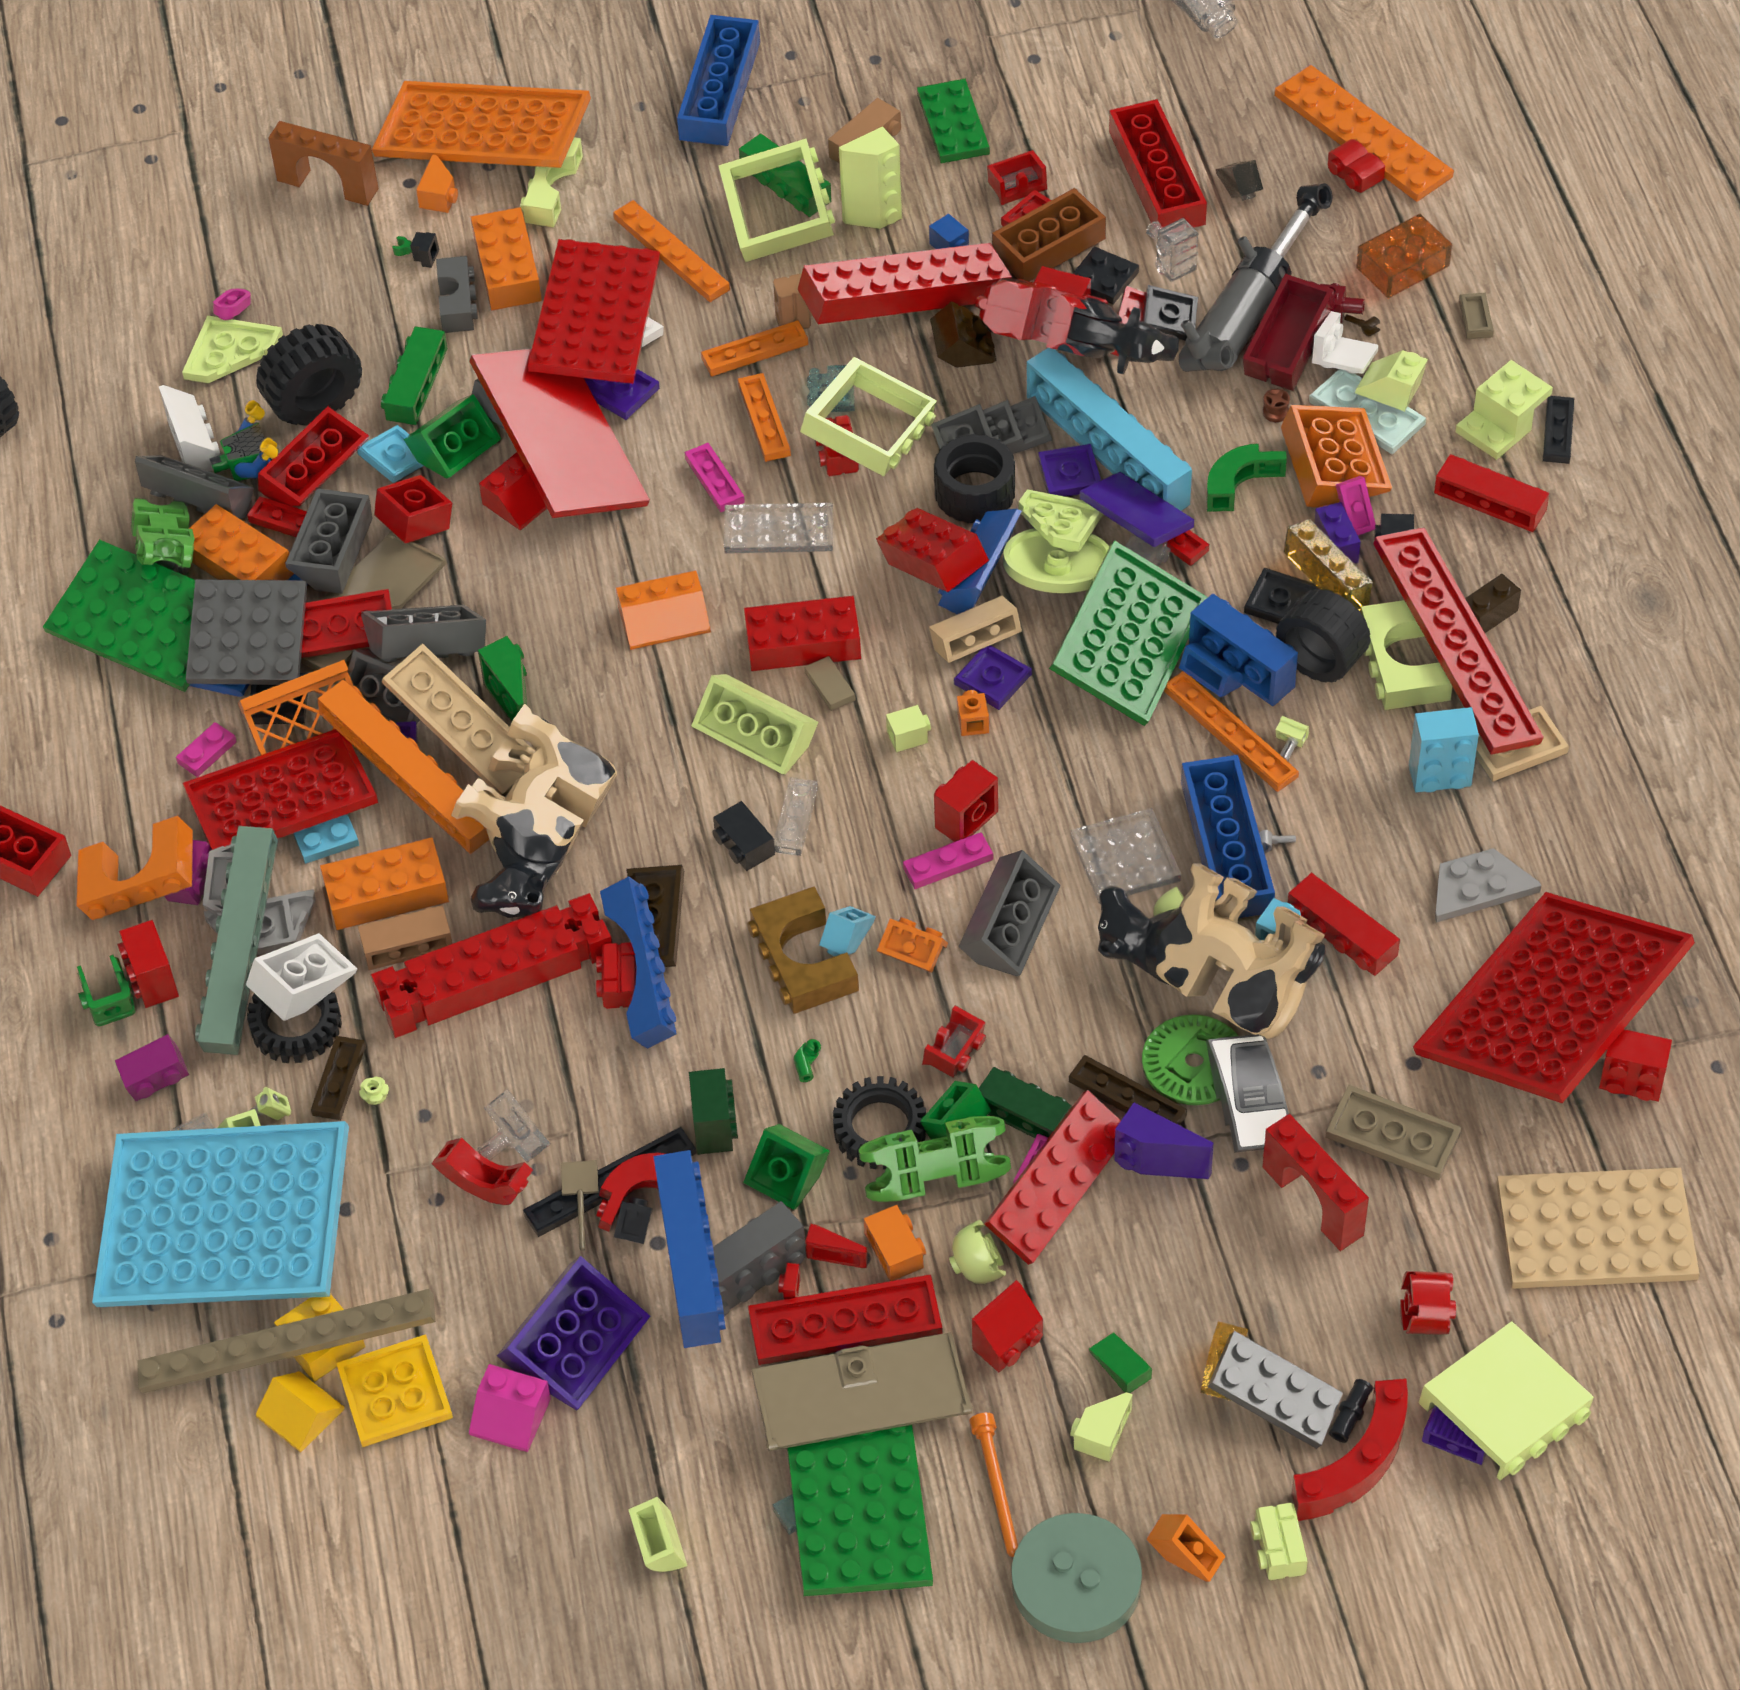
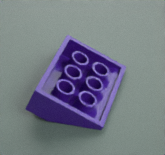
M580 1256L567 1266L500 1350L497 1357L515 1372L546 1380L550 1395L577 1411L651 1316Z

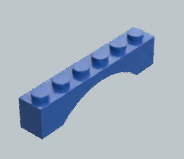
M627 877L601 890L600 895L605 916L617 923L625 931L635 953L637 967L636 985L626 1015L631 1038L648 1049L677 1034L674 1024L676 1016L670 1006L669 997L671 993L665 983L663 974L665 966L659 956L658 948L660 944L657 936L654 934L652 925L654 917L647 903L649 894L643 884H639L632 878Z

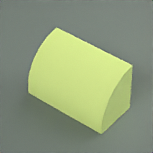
M658 1497L628 1509L647 1568L653 1571L666 1572L687 1566L671 1511Z

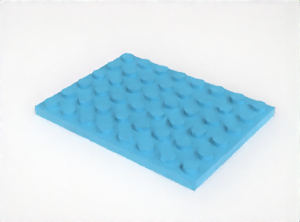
M345 1121L116 1134L92 1303L96 1307L330 1297L349 1125Z

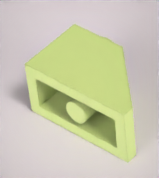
M1126 1392L1085 1408L1081 1419L1076 1418L1072 1425L1070 1436L1074 1437V1450L1110 1462L1131 1413L1133 1394Z

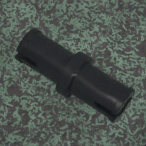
M1356 1379L1346 1401L1341 1402L1339 1406L1340 1413L1332 1429L1329 1431V1435L1333 1439L1346 1443L1357 1420L1362 1419L1364 1415L1363 1408L1374 1389L1369 1382L1363 1379Z

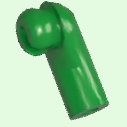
M809 1039L793 1057L800 1082L806 1083L814 1078L810 1065L821 1051V1044L816 1039Z

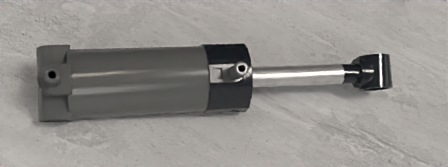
M1328 184L1305 185L1298 189L1296 197L1298 209L1271 249L1259 246L1252 247L1246 236L1238 239V244L1245 255L1197 329H1195L1190 320H1184L1181 323V327L1187 335L1185 346L1179 354V365L1183 371H1224L1233 366L1262 321L1284 275L1292 274L1284 256L1310 217L1317 215L1321 209H1328L1331 206L1333 195Z

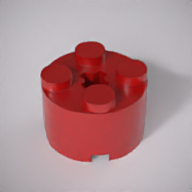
M1406 1271L1401 1289L1406 1290L1404 1299H1400L1403 1330H1407L1406 1334H1449L1450 1319H1455L1456 1302L1455 1300H1450V1292L1453 1290V1274Z

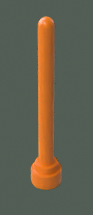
M979 1413L969 1419L972 1434L976 1435V1438L981 1442L1008 1556L1014 1557L1018 1543L993 1442L994 1431L997 1428L995 1418L992 1413Z

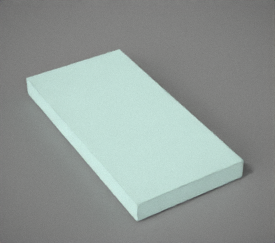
M1342 369L1337 370L1309 395V403L1314 406L1365 408L1377 445L1390 454H1394L1426 424V417L1409 407L1404 412L1356 394V388L1362 378Z

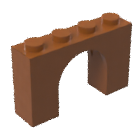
M283 121L278 122L268 137L278 182L300 187L311 171L308 156L327 162L337 171L342 181L345 200L368 206L379 189L372 148L369 144Z

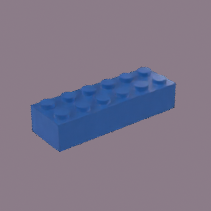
M710 15L677 117L679 140L723 146L729 145L760 45L759 20Z
M1232 755L1182 763L1181 786L1201 864L1224 877L1218 886L1219 894L1215 901L1224 894L1225 879L1235 878L1257 891L1255 896L1248 900L1247 908L1240 914L1239 918L1262 915L1273 898H1275V890L1239 756Z
M690 1150L653 1156L684 1348L720 1343V1330H725L726 1326L699 1162H692Z

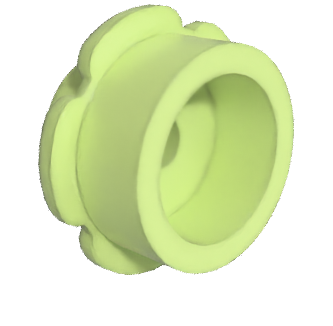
M381 1077L367 1078L361 1083L359 1094L368 1104L377 1105L386 1099L389 1087Z

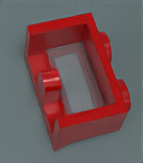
M1034 150L987 166L988 183L998 195L1001 205L1024 198L1034 190L1037 192L1047 190L1046 166Z
M955 1005L952 1008L950 1022L946 1027L941 1026L939 1028L934 1045L930 1046L927 1044L925 1047L922 1065H931L954 1078L958 1070L963 1073L971 1061L969 1055L972 1050L979 1051L985 1042L986 1035L983 1033L986 1022Z

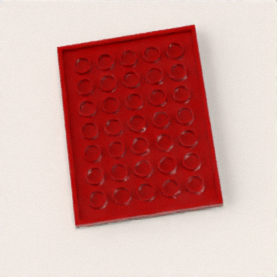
M1545 892L1414 1044L1415 1054L1563 1103L1695 944L1693 935Z

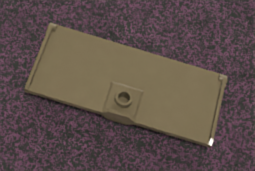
M391 531L352 569L342 594L329 592L321 600L389 589L392 609H401L447 562L441 555L414 542L405 544ZM361 648L301 658V663L314 670H319L342 660H345L347 663L352 658L353 651L360 650Z
M951 1332L874 1347L859 1346L842 1349L835 1354L752 1368L751 1371L765 1430L766 1447L769 1451L972 1414L973 1410Z

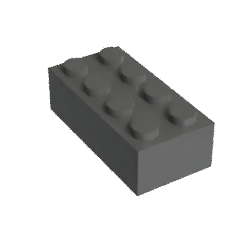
M782 1201L713 1247L724 1317L731 1308L740 1302L743 1303L751 1299L756 1291L765 1285L773 1284L780 1274L786 1271L787 1263L800 1265L804 1258H806L804 1226Z

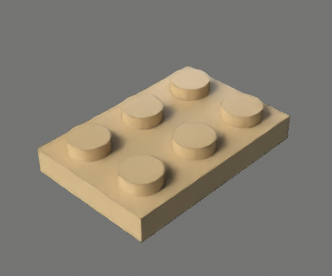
M1542 706L1529 710L1544 736L1539 745L1491 755L1479 735L1476 758L1492 782L1568 753L1569 745Z

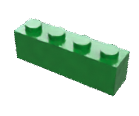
M760 133L739 148V159L779 146ZM796 161L752 175L762 185L769 187L778 197L784 198L796 210L803 212L808 217L818 212L807 168L802 162ZM824 179V183H820L821 189L826 188L829 200L832 202L831 183Z
M415 326L411 336L406 338L405 351L403 355L398 357L397 370L395 374L390 376L389 389L387 393L383 394L381 399V408L384 409L387 421L417 425L448 349L445 331Z

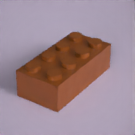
M1073 188L993 232L992 246L1005 267L1017 279L1031 281L1037 277L1042 266L1054 268L1105 240L1106 217L1076 188Z

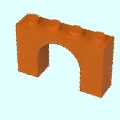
M178 815L154 823L152 830V852L147 864L139 873L123 881H118V855L104 842L78 850L76 906L91 920H95L191 887L193 830Z

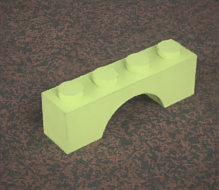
M574 137L561 168L535 166L534 178L529 180L527 195L522 197L520 203L525 223L555 227L561 212L559 191L552 188L551 185L563 176L576 174L583 157L581 138Z

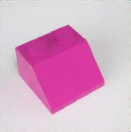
M489 1364L477 1390L469 1435L528 1452L551 1400L548 1382Z

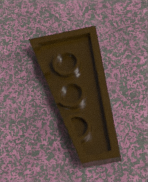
M682 865L626 869L628 877L639 884H643L649 894L647 903L654 917V923L652 924L654 934L657 936L660 944L658 948L660 959L665 967H675L677 963L684 868Z

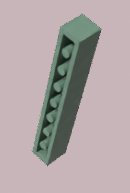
M238 826L237 836L232 837L231 852L233 853L232 862H228L226 867L228 884L227 889H223L221 893L222 916L218 915L216 920L218 937L217 942H213L211 946L212 968L208 969L205 982L208 990L206 997L203 996L201 1000L200 1011L203 1016L201 1024H197L195 1031V1040L199 1043L203 1052L239 1054L250 989L246 986L253 961L257 956L278 843L273 828Z

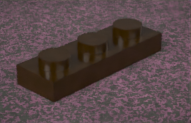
M342 1036L335 1037L311 1107L312 1116L341 1121L366 1048L364 1040Z

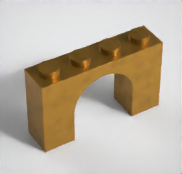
M815 886L750 908L751 921L747 922L752 938L757 937L760 956L763 960H768L770 964L768 970L774 983H779L781 987L779 988L781 1000L784 1005L789 1004L793 1014L859 991L858 973L847 952L818 963L803 964L791 960L782 951L785 944L794 936L826 925L825 906Z

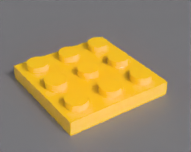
M426 1334L336 1363L362 1447L453 1418Z

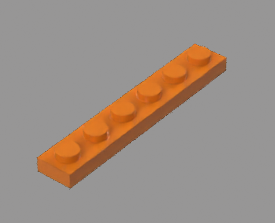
M634 200L613 212L615 221L646 248L659 251L660 260L707 301L712 302L730 290V284Z

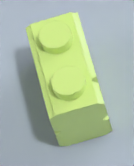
M1286 1503L1276 1507L1258 1508L1255 1512V1521H1250V1528L1253 1540H1259L1261 1550H1257L1260 1570L1266 1569L1269 1580L1282 1579L1286 1576L1304 1575L1307 1571L1308 1561L1294 1504Z

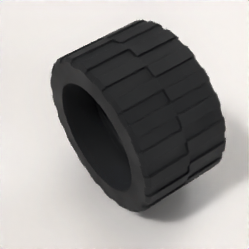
M976 434L959 436L954 440L948 441L945 446H942L939 449V453L936 454L934 463L935 499L938 502L939 508L949 517L967 523H974L976 519L981 521L988 511L1007 510L1013 504V499H1015V461L1008 447L996 438ZM972 472L988 474L995 478L981 485H967L955 480L958 476Z
M1314 589L1313 591L1306 592L1280 620L1276 627V638L1285 644L1291 645L1298 652L1297 670L1313 680L1325 683H1332L1342 679L1366 652L1371 642L1370 630L1361 612L1350 601L1328 590Z

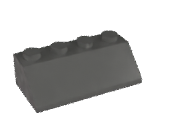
M163 455L136 456L135 464L142 487L150 489V494L166 498L167 495L173 497V501H182L186 506H189L190 503L197 506L196 510L202 513H207L217 504L239 519L247 518L254 487Z
M317 488L285 563L286 568L317 591L342 594L373 519L369 495Z
M466 605L362 612L361 617L370 650L385 662H395L398 658L408 657L422 644L437 658H447L449 654L456 653L462 656H473L475 652L485 647L486 619Z
M1023 850L999 857L958 947L978 965L1014 976H1020L1061 885Z

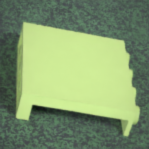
M1511 1321L1425 1384L1419 1404L1427 1412L1436 1405L1500 1466L1496 1478L1502 1480L1508 1474H1517L1529 1458H1538L1546 1450L1550 1442L1553 1440L1558 1442L1563 1439L1574 1424L1581 1425L1591 1414L1589 1409L1594 1397Z

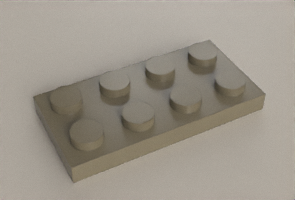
M1348 1085L1326 1130L1325 1138L1439 1181L1460 1137L1462 1127Z

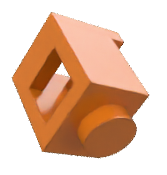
M968 690L962 696H957V713L961 736L989 733V713L985 693L978 694L977 691ZM980 720L982 721V722L967 723V722H971V721H980Z

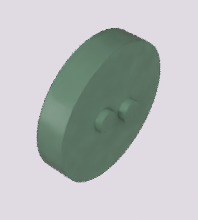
M1068 1513L1048 1518L1033 1527L1024 1536L1015 1551L1012 1562V1592L1015 1603L1025 1620L1047 1637L1069 1643H1086L1105 1638L1120 1629L1130 1619L1139 1602L1142 1582L1139 1554L1130 1538L1119 1527L1106 1519L1084 1513Z

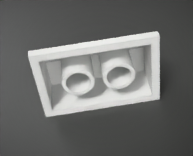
M165 385L159 386L167 422L182 462L206 471H213L209 459L221 454L217 442H211L214 435L210 423L204 424V420H207L203 405H197L194 395Z

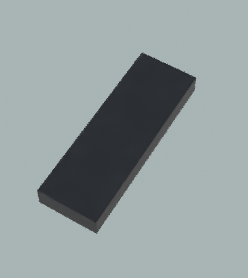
M1549 396L1547 398L1542 462L1570 464L1575 400L1573 397Z

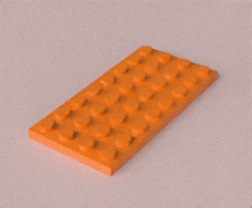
M404 81L374 143L372 151L374 157L430 160L432 155H437L441 161L561 168L591 100V96L587 90Z

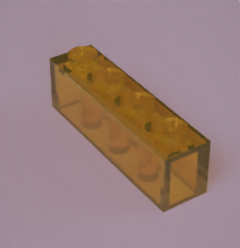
M1310 519L1287 527L1284 553L1319 589L1341 595L1359 611H1361V606L1369 605L1373 582Z

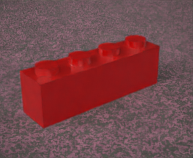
M1452 454L1448 456L1436 475L1434 494L1530 532L1535 531L1546 513L1550 494L1538 487H1533L1515 478L1505 476Z
M1312 872L1288 893L1287 903L1294 906L1295 909L1300 911L1301 916L1307 919L1305 924L1325 935L1324 938L1333 944L1338 952L1345 953L1362 970H1367L1376 976L1398 956L1400 938Z

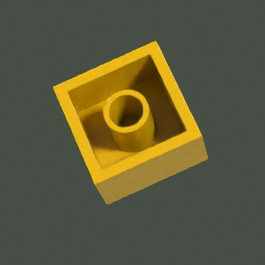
M331 1293L330 1297H310L276 1320L274 1325H284L344 1309ZM364 1340L294 1356V1359L309 1377L316 1382L335 1369L337 1362L347 1360L365 1348Z

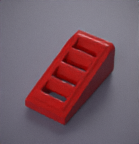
M810 1224L805 1241L808 1259L863 1269L867 1268V1247L823 1227Z

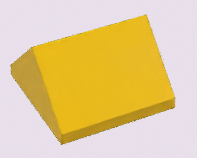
M298 1371L272 1378L255 1415L301 1453L345 1408L303 1373Z

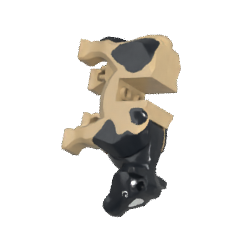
M526 704L523 705L513 719L507 735L514 739L526 740L533 746L515 745L505 738L493 755L488 767L492 771L513 770L523 774V776L514 782L506 797L500 795L493 787L487 786L483 780L477 778L472 786L468 784L457 800L451 814L456 819L467 816L479 821L486 828L490 842L504 867L490 881L476 886L471 895L473 910L478 913L496 912L507 918L526 917L542 910L545 887L559 871L565 856L573 847L581 826L586 828L617 776L614 765L605 757L563 736L555 725L532 714L531 709Z
M1200 863L1192 864L1190 871L1193 876V887L1183 898L1180 906L1176 909L1160 913L1150 919L1130 902L1124 889L1117 886H1108L1099 894L1101 915L1098 925L1100 937L1098 951L1104 957L1128 960L1157 980L1173 986L1186 997L1204 996L1219 967L1229 972L1234 969L1212 1012L1254 1035H1261L1271 1039L1277 1037L1286 1029L1297 1011L1307 981L1324 962L1326 950L1325 944L1321 941L1325 935L1305 924L1307 919L1284 906L1276 907L1273 913L1276 931L1274 934H1268L1265 940L1258 939L1250 930L1238 924V918L1247 908L1248 900L1252 899L1257 891L1235 878H1226L1224 881V894L1215 901L1219 894L1218 886L1224 877Z

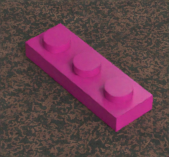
M709 443L684 452L685 460L720 513L745 503L743 493Z
M982 832L903 861V869L914 889H918L992 861L993 852Z

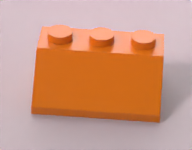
M696 570L616 588L618 609L630 650L711 632L703 591Z

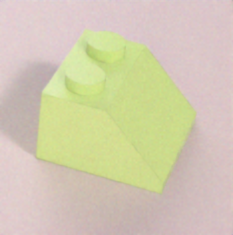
M1402 350L1374 361L1357 386L1355 393L1405 412L1421 384L1428 359L1420 357L1416 353Z

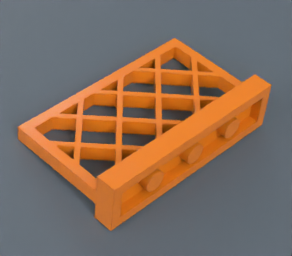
M345 660L254 694L238 702V706L245 717L260 755L266 754L263 745L267 736L283 742L281 748L285 747L286 744H294V742L288 740L293 726L308 731L306 739H309L312 733L315 735L323 734L314 730L317 720L321 716L319 710L305 705L303 702L307 693L314 691L323 695L325 691L320 690V688L328 686V691L333 683L343 679L352 686L353 683ZM302 696V699H301L300 702H298V701H296V700H293V699H295V698H297V697ZM288 701L298 706L293 720L277 714L282 703ZM276 706L274 712L267 710L269 708ZM301 707L316 713L311 728L295 722ZM263 712L272 716L267 730L256 727L251 715ZM275 718L290 724L285 738L269 732ZM258 732L264 734L262 741L260 739Z

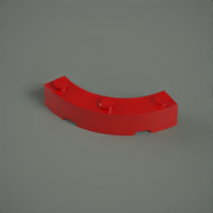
M1406 1378L1375 1381L1371 1422L1360 1441L1346 1455L1321 1469L1293 1476L1292 1498L1298 1521L1329 1515L1336 1508L1344 1506L1349 1502L1352 1504L1369 1492L1381 1480L1397 1455L1404 1431L1408 1403Z

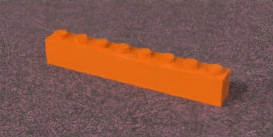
M343 679L318 698L319 714L469 854H472L490 840L486 828L476 819L467 816L456 819L451 816L457 800L464 791L458 786L455 778L450 773L445 774L438 767L437 762L432 756H426L421 752L417 743L410 737L406 738L401 733L397 724L392 720L388 721L374 703H368L356 686H350Z

